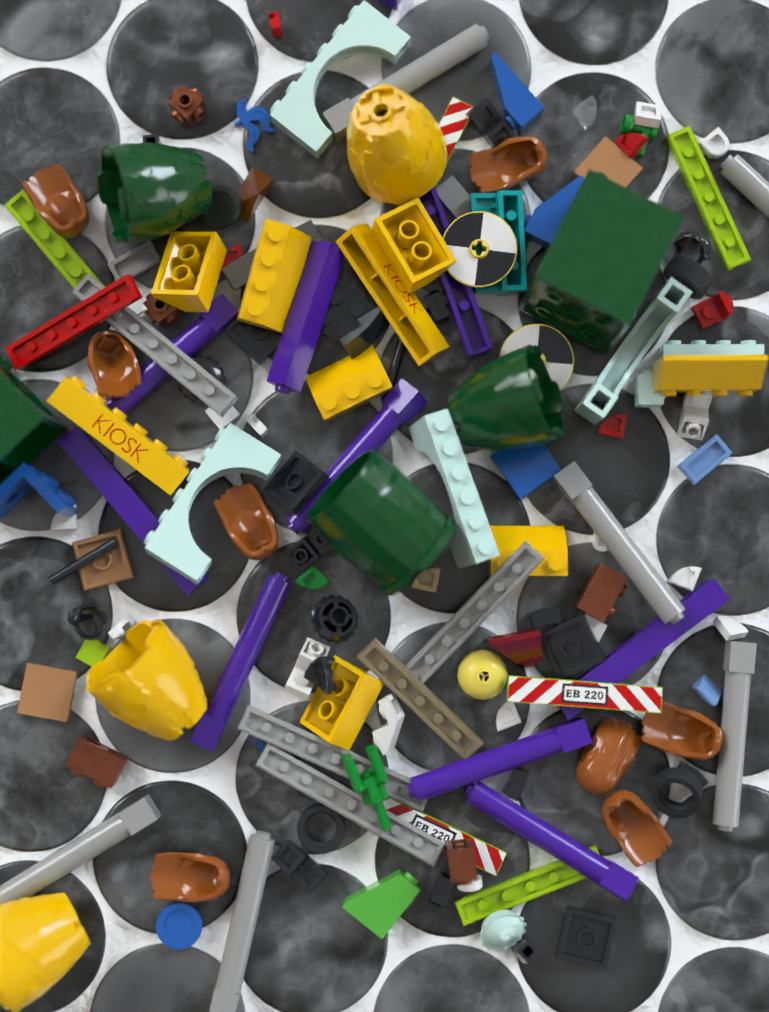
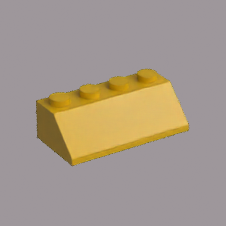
M265 219L237 321L278 333L283 332L304 268L311 236L292 226Z
M663 355L653 362V393L661 392V397H675L676 392H686L687 397L702 396V392H712V397L727 396V392H737L738 397L753 396V392L760 390L762 387L768 355Z

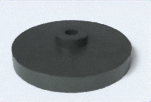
M218 184L211 187L212 204L208 211L201 215V219L209 227L222 230L230 227L237 220L241 212L242 203L240 195L234 188L225 184Z

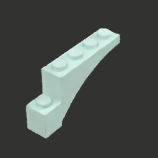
M669 340L658 348L659 358L663 355H764V344H756L755 340L741 341V344H731L730 340L716 341V344H706L705 340L691 341V344H681L680 340ZM653 370L641 371V374L634 378V408H659L664 405L666 397H661V392L653 393Z

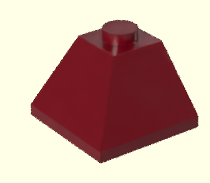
M530 629L485 638L487 644L516 664H522V668L537 666V661L543 660L540 630Z

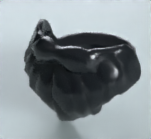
M697 230L681 232L673 240L672 244L676 247L675 255L681 254L682 248L690 239L702 245L700 256L696 262L701 264L704 260H710L712 246L710 239L704 233Z
M94 603L81 604L72 609L68 614V622L74 626L77 634L83 639L90 641L96 640L101 636L103 625L108 621L106 612ZM92 619L96 628L95 634H85L80 629L79 623Z
M319 656L309 664L304 673V678L315 684V686L320 687L324 694L329 695L336 690L331 669L335 659Z

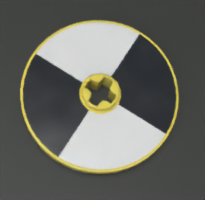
M484 211L466 213L455 219L443 236L445 243L456 259V263L447 271L455 280L466 286L482 288L494 285L508 275L515 263L517 255L515 235L510 226L495 214ZM478 243L482 244L483 249H486V251L481 253V256L476 255V251L472 250Z
M529 324L511 333L503 343L499 357L529 344L540 347L542 351L541 358L552 381L557 382L561 390L569 381L574 368L573 350L566 337L557 329L544 324Z

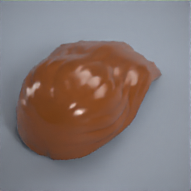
M522 136L508 138L494 148L472 153L469 158L471 181L476 183L480 193L508 190L523 181L537 177L543 172L547 164L548 155L546 148L538 138Z
M61 164L49 166L48 169L43 168L35 172L34 177L31 176L28 182L24 181L22 183L34 208L59 236L74 238L81 234L89 225L90 215L84 196L75 187Z
M104 330L92 337L88 347V366L93 375L98 395L105 398L128 396L131 391L142 383L140 366L131 344L121 333L115 330Z
M245 483L240 487L237 485L227 489L225 494L219 497L220 500H214L213 504L223 527L245 557L251 560H262L274 553L279 543L278 531L273 516L265 506L253 483Z
M662 701L661 713L646 712L641 722L643 725L642 733L644 734L641 736L642 742L680 757L705 761L714 757L720 751L723 735L715 722L697 711L684 709Z
M612 717L603 718L592 738L593 743L585 746L577 764L576 780L584 791L591 795H605L609 793L632 764L642 740L641 736L637 735L636 731L632 729L630 723L623 720L617 721Z
M616 790L604 800L601 806V814L609 835L618 843L635 867L645 865L647 861L652 862L659 858L661 852L667 849L666 846L670 847L673 843L659 819L633 792Z
M180 852L159 853L155 856L154 867L151 869L150 881L153 882L152 889L155 891L152 893L154 899L196 903L217 899L228 889L230 882L229 869L227 864L217 857L200 853Z

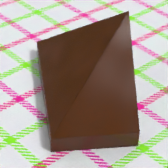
M252 167L237 191L242 203L239 217L247 222L250 221L274 182L273 178Z

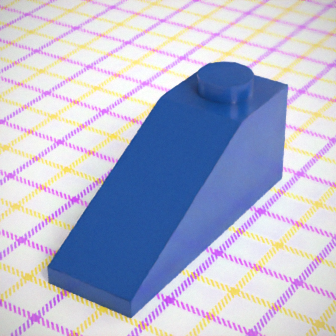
M494 52L491 55L489 65L503 117L512 130H516L520 135L542 116L544 106L497 53Z
M579 176L535 208L532 216L527 213L524 219L526 239L547 250L549 249L585 179L584 177Z

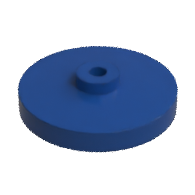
M174 902L167 905L159 914L156 922V931L161 942L167 947L177 950L192 946L200 937L203 928L202 917L199 911L193 905L186 902Z

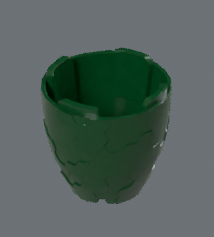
M158 143L108 144L100 149L101 171L97 174L99 198L102 204H106L109 219L114 230L112 238L116 243L127 245L149 239L154 240L168 235L177 228L203 215L211 206V183L209 180H205L204 175L208 174V169L200 154Z
M529 344L491 360L480 367V370L467 377L451 394L448 402L449 414L453 424H458L460 427L456 432L465 447L474 449L484 448L486 450L526 449L560 440L565 435L561 416L565 406L557 382L552 381L541 358L542 351L540 347Z

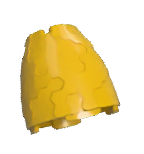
M378 85L364 93L350 113L347 126L349 165L359 187L372 200L395 205L405 204L425 195L437 184L447 164L446 140L439 124L422 103H419L413 97L394 86Z
M143 620L127 631L125 634L126 638L103 661L94 663L86 676L88 682L87 692L108 709L112 715L135 729L147 732L151 736L170 741L177 739L183 734L181 729L184 726L191 728L198 722L207 709V698L199 674L195 669V664L179 639L162 620Z
M65 893L25 897L0 904V1005L4 1006L6 1010L11 1009L12 1012H18L42 996L66 974L90 945L88 936Z

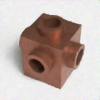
M185 84L180 89H175L170 95V101L168 102L172 111L170 113L171 116L180 124L184 122L192 128L195 123L203 118L207 110L203 101L204 96L196 88L190 89Z
M151 292L146 296L147 300L143 302L147 308L144 312L153 324L158 321L163 328L176 322L179 315L182 314L180 309L166 302L162 309H158L157 307L164 303V301L153 297Z

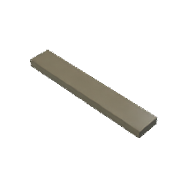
M374 638L357 655V658L463 759L472 756L483 745L484 741L378 639Z

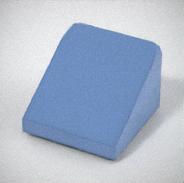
M702 675L692 685V689L708 705L716 706L721 696V690L707 675Z

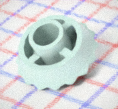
M498 910L491 913L483 921L479 940L482 942V946L487 947L488 950H506L509 946H515L516 942L522 939V935L526 933L525 927L527 924L524 922L523 917H520L511 910Z

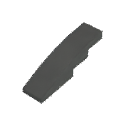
M311 220L295 227V229L312 237L310 246L312 241H324ZM256 249L221 269L233 291L246 286Z

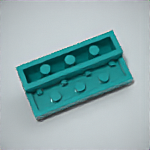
M498 190L496 193H471L469 195L470 212L484 211L499 216L510 226L517 242L516 260L508 275L494 285L482 288L473 287V293L508 296L525 292L527 290L523 191ZM480 243L475 248H472L478 256H481V253L486 251Z

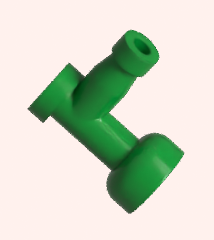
M625 114L619 133L625 135L635 132L643 134L649 140L654 141L658 128L634 124V117ZM648 141L638 152V156H644Z

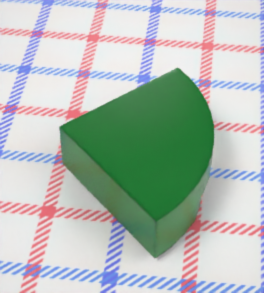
M313 564L294 581L299 586L307 589H319L330 583Z

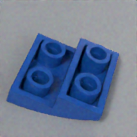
M545 445L526 449L498 450L490 456L520 500L553 479L554 475L561 471Z

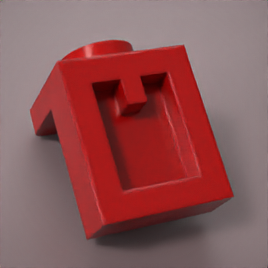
M721 291L715 296L692 306L691 310L702 330L731 316L734 313L732 310L734 305L731 298L725 295L724 291Z

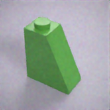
M399 869L345 897L342 901V908L383 939L420 892L419 879L407 870L404 873Z

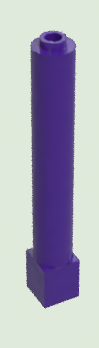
M222 293L211 302L209 312H200L201 315L170 342L191 358L217 334L218 336L225 331L224 328L238 316L239 311ZM150 359L140 368L142 378L140 386L136 387L126 397H106L107 401L105 404L112 410L117 407L127 414L167 379L170 374Z
M403 378L382 400L385 403L384 407L325 472L329 476L328 479L300 513L296 516L290 512L286 517L289 520L286 525L297 535L300 531L305 534L312 527V524L307 521V516L315 502L331 482L366 450L374 448L378 451L403 422L408 424L428 402L417 389Z
M276 571L274 576L268 575L210 698L207 709L193 732L190 742L212 752L216 749L230 715L292 585L288 583L289 577Z
M577 717L551 726L550 729L413 776L409 778L411 783L406 784L410 798H416L417 802H421L554 754L566 753L593 742L585 719Z
M478 781L467 786L463 793L467 797L465 803L594 881L596 885L617 898L625 901L628 900L639 880L638 876L615 862L602 857L484 783Z

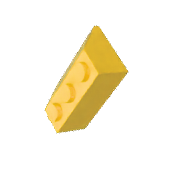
M419 198L374 219L371 232L408 294L430 284L456 263V259Z
M180 231L170 233L151 292L152 296L185 312H209L227 252L218 233Z
M373 344L354 359H351L350 356L345 357L305 377L313 398L326 422L358 408L393 389Z
M490 526L500 555L489 559V576H492L525 540L545 557L528 576H568V549L564 526Z
M334 655L335 661L331 669L336 690L332 694L327 695L321 691L320 687H317L300 723L327 742L350 750L384 683L372 674Z

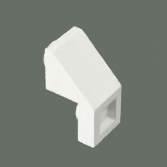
M702 392V396L687 397L685 393L677 436L703 440L709 423L708 409L713 398L712 392Z
M307 637L283 691L307 701L314 684L304 678V673L314 659L319 656L327 657L330 647Z
M394 692L378 701L380 714L388 723L379 726L372 732L373 742L382 755L389 753L395 747L405 717V713Z

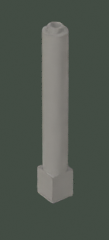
M474 24L351 100L346 98L323 112V120L332 132L335 140L338 141L347 135L350 113L364 93L378 85H391L410 94L487 47V40L489 39L487 30L484 26L479 27V25Z
M730 154L720 165L723 168L720 174L769 218V182L741 156L737 154L733 157Z
M573 461L555 474L553 478L555 484L568 501L577 508L663 623L670 622L671 625H674L685 617L682 613L685 607L592 488V483L576 462Z
M725 640L723 661L725 681L720 728L723 741L718 752L713 824L718 825L717 829L722 831H733V827H739L751 674H754L757 647L756 643Z
M147 794L108 820L0 885V904L33 896L130 835L132 836L161 817V813L150 795Z
M258 830L256 834L250 835L209 1012H237L275 839L271 838V833Z

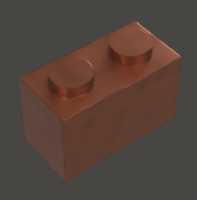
M597 563L574 608L601 622H604L605 619L609 620L616 609V606L613 605L618 596L621 598L628 587V584L625 583L628 577L602 563Z
M83 735L79 737L66 766L71 768L70 772L79 777L87 776L94 780L93 784L107 789V787L112 788L116 785L129 757Z
M471 838L446 841L451 883L456 882L457 885H469L472 883V880H477L474 847Z

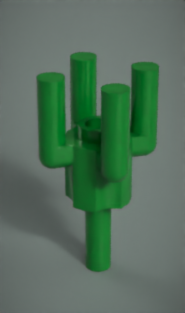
M375 744L366 746L365 749L373 769L358 773L351 753L345 754L341 758L354 792L361 794L365 806L373 805L382 832L392 829L382 802L389 797L385 787L388 776L378 749L375 747Z

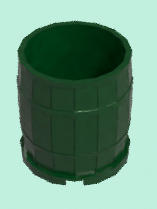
M370 448L359 455L331 482L315 502L307 516V521L323 535L326 541L362 574L377 583L379 590L385 596H393L404 590L412 583L408 579L410 575L418 568L424 572L432 564L454 533L455 527L451 524V521L453 523L456 522L449 513L443 514L429 496L397 466L385 459L374 448Z

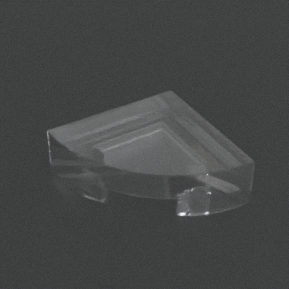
M593 95L571 111L585 131L592 126L596 117L597 104Z

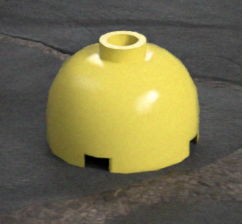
M480 649L471 651L463 657L457 670L460 687L473 699L486 700L494 698L501 693L507 682L506 664L500 656L490 650Z

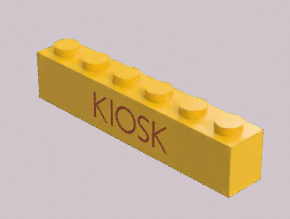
M367 223L352 226L335 241L418 366L433 361L450 348L414 292L408 294Z
M67 375L47 399V402L171 496L189 473V468L186 467L188 462L178 454L174 457L166 451L168 447L157 438L155 441L146 436L148 431L139 424L135 423L133 426L125 419L128 416L117 407L113 410L105 404L107 400L98 395L96 391L93 394L84 388L86 384L77 376L73 375L70 378Z

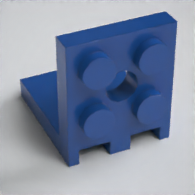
M24 462L0 485V518L7 515L33 488L59 514L72 518L79 510L74 507L77 502L67 492L63 493L57 488L60 484L51 475L47 476L39 469L36 470L33 466H28Z

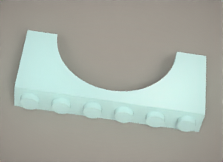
M365 0L359 6L355 5L348 15L349 19L345 24L337 26L331 41L328 44L324 43L317 52V58L312 63L308 62L305 65L297 82L293 81L286 89L285 97L281 101L277 100L270 109L271 122L317 159L333 141L332 132L324 125L315 107L316 90L325 72L338 61L358 54L379 56L395 65L410 47L411 37Z
M672 277L659 289L574 410L594 425L606 416L638 363L668 323L680 311L691 295V290Z
M448 408L423 416L408 427L416 451H423L430 457L437 467L448 491L456 521L455 537L450 548L457 568L460 569L499 556L498 548Z
M229 423L226 429L222 427L215 437L217 442L214 447L206 449L201 457L203 463L198 469L194 468L187 478L189 483L185 489L180 488L172 500L175 503L170 511L166 509L158 520L161 524L155 532L151 530L144 540V544H146L144 548L147 554L198 585L211 566V559L196 545L188 524L190 509L198 493L211 481L229 474H249L267 481L281 459V454L232 423Z

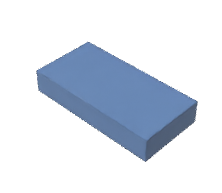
M716 434L677 467L689 482L695 485L733 453Z

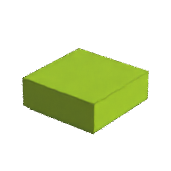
M98 639L85 640L75 658L92 667L94 663L105 659L111 647Z

